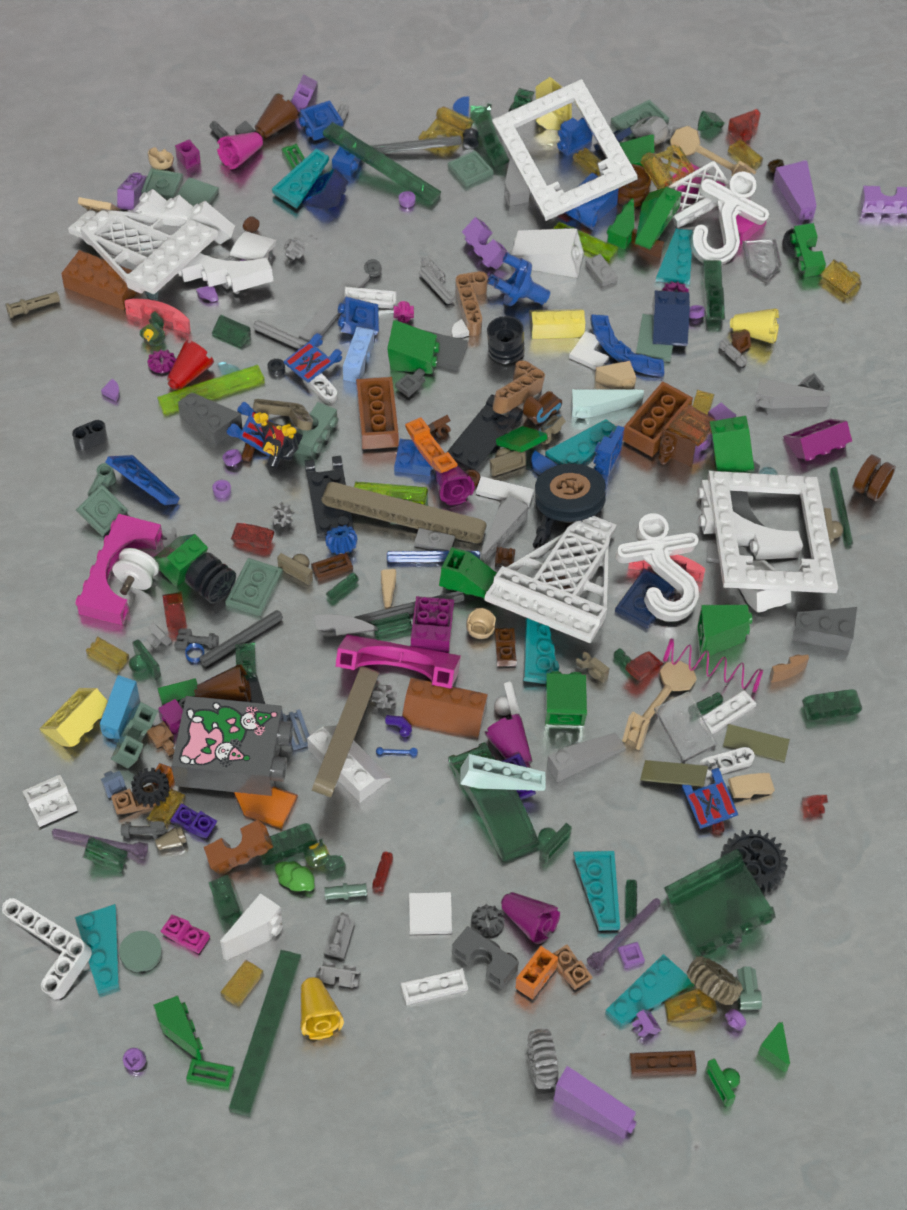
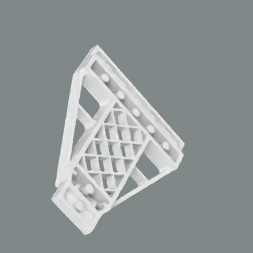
M103 209L100 212L88 210L68 228L70 234L83 239L87 244L91 245L127 283L129 289L141 294L144 291L152 294L159 291L218 236V230L192 219ZM140 222H143V223H153V225L147 226V225H144V224H142V223H140ZM163 225L181 226L173 235L158 231ZM109 254H112L116 257L112 259ZM124 260L137 265L129 274L125 273L119 266Z
M596 516L576 521L560 536L507 567L502 566L494 577L493 584L485 594L484 600L591 643L606 619L609 540L616 531L617 525ZM552 550L544 563L535 560ZM580 553L581 556L574 557L573 554ZM568 555L569 558L562 559L560 556ZM585 562L586 565L579 566L578 563ZM573 564L574 567L566 568L565 565ZM524 566L538 570L534 578L516 571ZM560 566L561 570H553V567ZM599 566H603V587L590 582ZM570 574H578V577L571 578ZM565 576L566 579L559 580L558 577ZM552 578L553 581L546 582L545 579ZM570 585L571 588L563 589L562 586ZM588 590L603 596L602 606L581 598L582 592Z

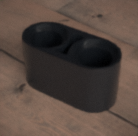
M101 420L91 421L72 431L75 448L80 451L102 444L108 437L105 423Z

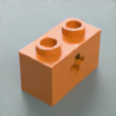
M540 946L517 976L515 988L533 1000L556 970L558 957Z

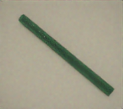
M832 467L830 471L843 526L845 543L847 546L853 544L839 473L837 467Z

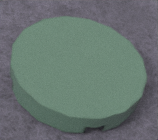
M136 931L123 939L120 944L119 955L122 964L127 969L133 972H146L153 969L159 963L162 957V947L160 940L153 933Z

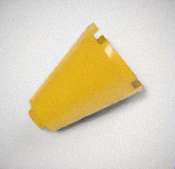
M310 977L301 984L300 1028L304 1036L305 1034L309 1035V1039L328 1038L333 1035L334 1030L342 1028L344 1024L343 1016L323 982L319 978Z

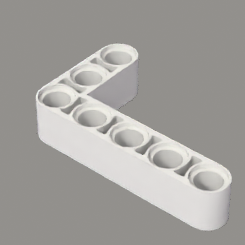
M11 898L6 900L2 906L4 915L20 927L62 952L42 980L41 988L52 999L63 998L92 955L91 948L75 935L17 899ZM18 907L17 911L12 914L13 910ZM34 917L33 921L28 924V921ZM50 927L49 931L44 934V931ZM66 937L65 941L60 944V941ZM82 947L81 952L76 954L77 950ZM70 965L69 970L64 972L65 967ZM57 984V987L51 991L52 986Z

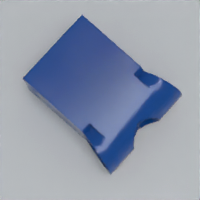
M591 173L580 185H583L591 180H594L599 176L595 175L594 173ZM618 188L565 212V214L593 230L597 221L602 219L617 205Z

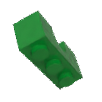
M814 223L794 226L790 239L791 243L795 245L794 253L795 257L799 259V270L803 272L804 277L823 275L826 268L823 252L808 249L809 247H816L818 239Z

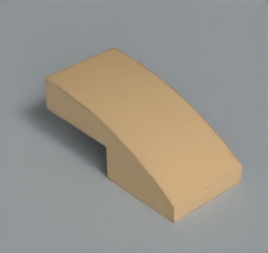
M770 773L747 774L728 779L733 798H751L754 794L771 795L775 791Z

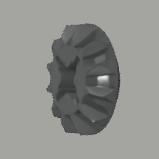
M485 904L482 907L478 906L472 913L471 925L473 929L479 930L483 936L490 937L498 934L503 929L505 918L502 910L497 909L495 905L488 906ZM486 914H488L490 919H494L490 921L489 927L486 921L483 920Z

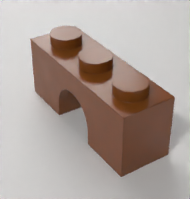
M256 820L240 828L242 840L235 848H231L230 844L222 838L205 846L204 850L210 868L219 875L225 874L231 868L245 864L249 859L257 855H263L273 848L267 827L261 821Z

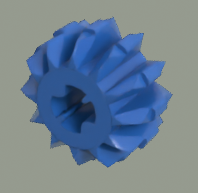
M344 525L343 527L338 526L328 531L325 542L330 552H335L338 555L340 553L352 552V549L356 548L358 538L353 527Z

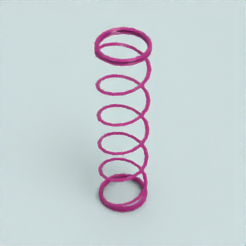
M670 638V641H669V643H668V646H667V649H666V652H665V655H664V658H663V662H664V661L667 662L668 657H669V654H670V651H671V648H672L671 662H672L673 665H675V664L680 660V658L682 657V655L684 654V652L686 651V649L690 646V653H689V669H690V671H692V670H694V669L696 668V666L698 665V663L700 662V660L702 659V657H703V656L705 655V653L707 652L706 674H707L708 677H710V676L715 672V670L717 669V667L719 666V664L721 663V661H722L724 658H725V667H724V681H725V683H727V682L730 681V679L733 677V675L735 674V672L737 671V669L739 668V666H740L741 664H742V681H741V685H742V688H743V689H745V688L749 685V683L751 682V680L753 679V677H754V676L756 675V673L759 671V673H758V675H757V678H756V681H755V684H754V687H753V690H752V692L756 693L757 688H758V685H759L760 680H761V677H762V674H763V671H764L763 669H760V668L757 669V670L755 671V673L753 674V676L751 677V679L749 680V682L746 684V686L743 687V680H744V663H743V662L740 663V664L736 667V669L734 670V672L732 673V675L730 676V678L726 681L727 659H726L725 656L720 659V661L718 662V664L716 665V667L714 668V670L711 672L710 675H708V665H709V652H708V650H706V651L702 654V656L700 657V659L698 660V662L696 663V665L691 669V652H692V647H691V645H690V644L687 645L686 648L684 649V651L682 652V654L680 655V657L677 659V661H676L675 663H673L674 638H673V639Z

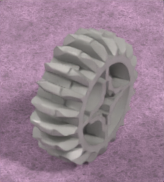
M535 1029L529 1032L527 1038L533 1080L538 1089H549L555 1087L559 1080L555 1044L552 1034L548 1029Z

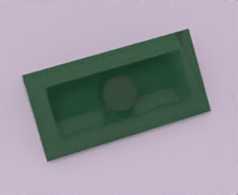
M220 315L213 328L212 335L243 347L251 336V330L249 326Z

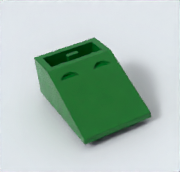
M451 547L441 568L439 586L485 599V594L492 586L497 572L471 552Z

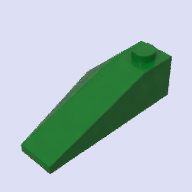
M664 187L647 195L641 207L635 244L651 250L679 209L681 192Z

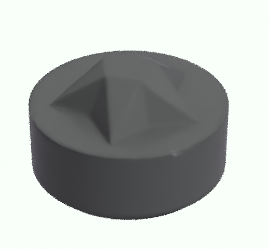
M370 259L365 263L364 271L370 277H377L382 271V266L378 260Z

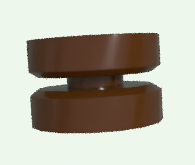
M631 164L638 179L618 188L617 202L624 206L632 198L634 199V207H639L650 193L652 177L646 168Z
M871 454L858 472L852 487L853 490L860 494L867 491L869 499L875 502L878 501L888 487L896 466L889 462L881 465V458Z

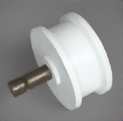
M133 548L123 549L119 554L120 561L116 562L112 568L116 578L124 583L120 593L127 595L131 587L140 590L150 588L153 582L152 577L157 575L159 571L157 562L143 551Z

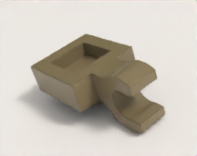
M563 416L551 417L541 427V432L547 433L548 438L541 443L542 445L550 443L551 434H555L562 429L561 426L566 422Z
M583 652L582 657L585 661L577 658L576 665L580 668H588V672L594 679L604 683L608 679L610 668L596 657L591 658L587 652Z

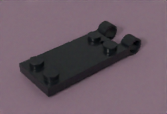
M491 394L485 406L447 452L456 461L457 465L467 470H476L478 472L498 447L496 439L509 433L523 416L522 409L518 407L513 408L508 417L496 413L492 408L495 395Z
M341 455L332 456L333 470L316 472L314 459L305 460V470L317 538L326 537L328 531L338 526L343 527L347 525V527H353L354 530L351 512L326 506L322 502L325 488L329 482L346 485Z

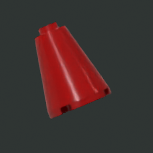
M186 340L167 377L168 385L174 390H181L213 365L214 360L212 356L209 359L206 356L208 352L194 341L189 343Z

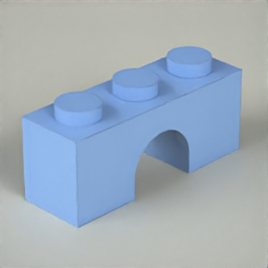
M356 327L343 364V380L356 382V379H362L365 372L366 356L370 357L374 346V330Z

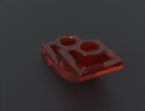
M236 523L231 540L234 543H249L256 548H269L275 532L257 525Z
M648 651L630 661L626 665L625 670L640 681L648 674L651 676L664 663Z

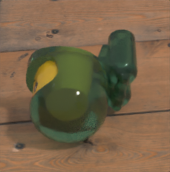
M155 311L150 315V324L143 327L139 333L140 337L146 339L151 346H159L165 340L164 320Z
M323 838L319 839V843L306 847L304 851L305 861L310 867L317 868L325 865V869L333 871L346 865L342 855L330 856Z

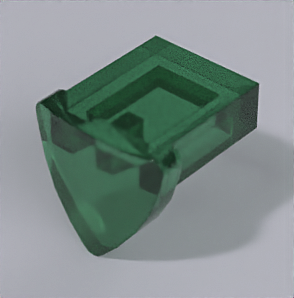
M487 103V107L471 106L470 122L490 124L492 104Z
M702 111L698 121V130L705 131L712 127L722 128L725 122L716 113Z

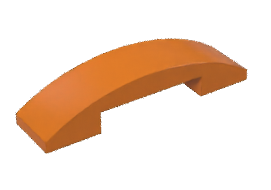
M421 417L405 424L415 446L436 471L443 473L457 467L456 461L449 452L445 453L430 434V428Z

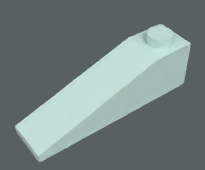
M572 389V418H590L640 405L643 403L644 390Z
M469 754L460 768V784L470 787L544 791L546 788L544 771Z

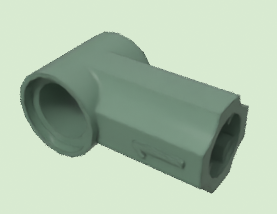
M102 463L97 467V475L87 493L88 496L101 485L109 490L110 486L116 482L114 470L107 463Z
M751 966L737 969V979L743 988L741 995L737 999L739 1010H761L762 995L761 991L758 990L756 969Z

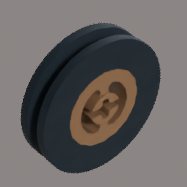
M561 464L551 467L541 473L536 480V505L544 515L554 520L575 522L588 519L596 515L605 504V480L598 471L582 464Z

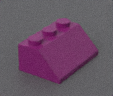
M827 419L783 436L795 456L805 461L815 459V456L818 454H828L831 452V449L844 448L847 446V443L852 442L848 422L838 419Z

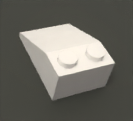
M764 559L752 562L755 570L777 571ZM739 588L747 603L756 612H764L767 609L780 607L791 602V591Z
M260 893L220 940L223 959L226 961L270 941L274 935L277 936L283 928L281 907Z

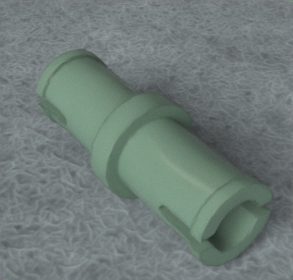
M343 883L342 886L324 887L326 900L339 898L349 900V897L368 896L366 883L352 885Z

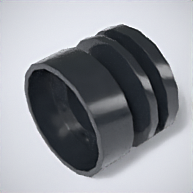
M500 316L489 323L487 338L490 357L494 361L503 364L518 361L525 352L524 328L520 320L511 316Z
M209 552L199 556L191 564L185 576V583L194 591L199 592L209 603L213 604L221 601L231 591L236 581L235 571L226 564H222L220 559Z

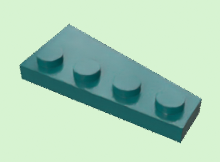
M316 148L272 188V193L297 209L329 162V156Z
M675 229L655 282L670 283L672 281L677 283L679 281L680 284L690 285L692 256L690 240L693 230Z
M605 419L545 451V456L558 465H585L597 454L595 453L597 443H601L604 436L609 437L612 431L615 432L617 426Z
M526 617L523 681L545 684L547 673L559 671L554 644L551 641L550 628Z
M615 851L573 852V857L598 930H620Z
M116 904L75 917L81 939L92 951L88 962L98 994L119 988Z
M663 954L606 1009L605 1013L622 1027L638 1018L636 1014L640 1011L656 1008L665 1000L677 996L681 991L691 988L694 984L685 972Z

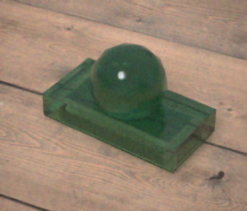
M139 639L132 642L136 655L131 657L129 661L131 671L140 674L148 670L154 679L161 676L159 664Z
M565 823L558 832L550 827L540 830L538 841L544 846L540 850V861L544 864L547 863L571 837L572 826Z

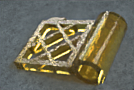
M443 106L437 110V118L427 131L423 130L418 139L425 140L433 136L437 138V135L446 134V137H449L448 133L451 132L458 133L457 136L462 137L464 130L472 127L473 119ZM437 125L444 127V130L435 131ZM448 146L447 149L441 147L431 149L448 156L455 146Z
M676 145L669 146L667 151L658 154L646 153L641 160L643 168L657 190L668 187L695 172L681 147H676ZM677 152V154L680 157V160L674 158L673 153ZM661 158L667 159L668 164L663 163ZM671 162L678 164V169L672 167ZM682 166L687 168L689 173L681 171ZM672 171L676 173L677 177L672 178L669 172Z

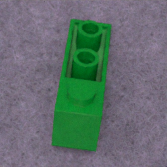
M632 198L628 204L623 206L621 214L616 216L613 225L608 227L606 233L608 235V243L626 249L630 244L634 229V199Z
M177 995L154 1004L155 1013L163 1034L200 1060V1050H203L200 1038H195L193 1035L196 1029L192 1019L188 1020L186 1017L189 1014L186 1003H181Z

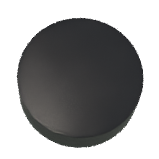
M275 358L268 362L269 374L280 376L285 372L283 360Z

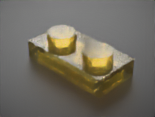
M170 788L168 798L165 797L166 801L164 803L160 801L159 806L155 805L147 817V823L151 824V821H162L167 828L181 803H184L186 796Z
M245 960L220 992L221 996L238 1007L264 974L263 970Z

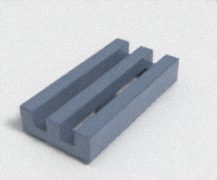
M300 709L296 710V713L289 712V715L283 714L284 722L291 720L299 741V744L296 745L292 735L291 746L293 751L308 747V742H303L295 718H298L306 741L310 736Z

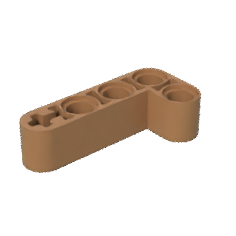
M482 271L460 274L455 279V293L462 318L469 330V335L477 336L482 332V315L476 295L484 294L487 291L488 276Z
M517 361L513 375L514 381L496 391L493 410L500 414L507 413L525 402L529 396L533 397L540 393L545 373L527 361Z

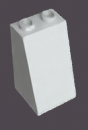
M577 229L518 230L517 236L514 238V247L510 254L531 262L532 270L578 278L584 251Z

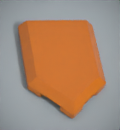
M273 786L272 796L234 792L245 817L259 820L281 830L298 797L295 793Z

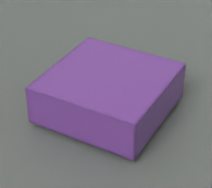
M638 942L618 947L617 951L624 969L644 964L645 959Z

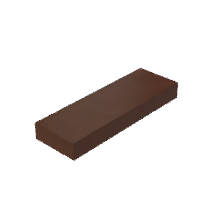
M695 1050L629 1054L631 1076L697 1073Z

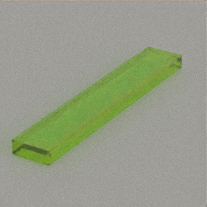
M257 364L159 396L157 400L163 414L179 409L178 401L191 392L206 399H211L263 382L265 379Z

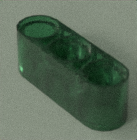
M854 689L809 695L802 700L807 719L810 721L855 715L862 711L858 693Z
M304 823L270 836L273 848L269 849L265 854L259 855L263 865H271L310 850L309 847L317 844L318 840L311 825Z

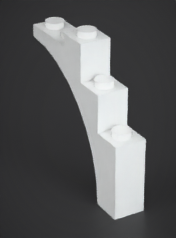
M154 189L147 193L144 192L139 198L140 203L134 209L127 211L192 219L218 230V236L214 241L219 244L231 238L235 227L234 224L206 201L193 207L180 195L167 201Z
M199 253L178 272V276H182L184 282L201 277L203 281L207 282L209 287L227 282V285L232 287L233 292L274 281L272 268L267 257L248 261H226Z
M702 480L700 488H697V497L701 500L702 510L701 515L698 517V524L702 527L704 534L715 533L709 484L708 480ZM733 511L738 546H750V550L754 553L756 560L799 558L803 544L798 531L767 528L742 518Z

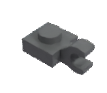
M419 368L412 376L407 373L395 383V388L407 397L411 396L421 387V383L426 379L423 376L425 371Z

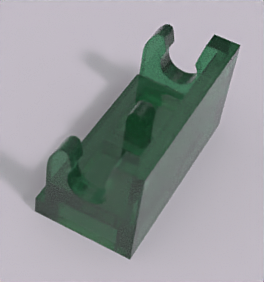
M228 874L209 882L221 920L224 919L227 924H232L231 919L236 917L239 919L244 913L234 882Z

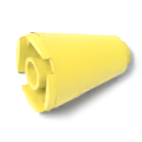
M773 308L735 314L734 318L730 319V328H733V332L737 331L739 333L747 330L750 332L751 338L774 344L778 336L779 324H777L776 318H779V310Z

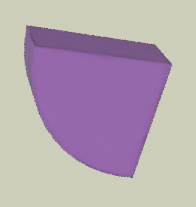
M214 286L196 289L200 298L203 297L211 302L218 301Z
M111 379L101 390L102 395L114 401L118 400L119 386L114 379Z

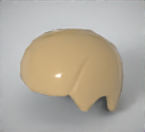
M156 147L148 150V161L152 168L164 170L172 166L174 162L172 153L167 152L166 149L158 151Z
M476 608L469 614L466 621L467 631L474 638L487 639L493 634L496 618L490 610Z

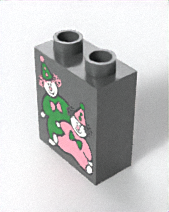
M186 696L171 765L175 786L272 796L274 781L284 782L287 758L279 757L281 746L291 745L293 723L284 722L283 710L280 705Z

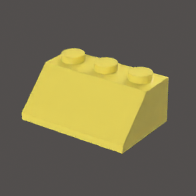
M549 77L536 86V99L563 87L553 78ZM572 103L537 118V123L548 130H560L561 124L572 118Z
M583 309L529 310L532 339L581 338L585 333L586 323Z
M79 688L39 729L61 746L73 747L80 742V737L92 730L94 723L102 718L108 701L97 688Z

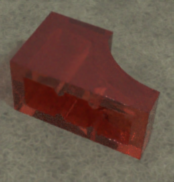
M758 109L729 119L728 132L737 143L752 138L753 128L759 124L761 113Z
M182 593L162 595L167 628L178 629L183 627V625H187Z

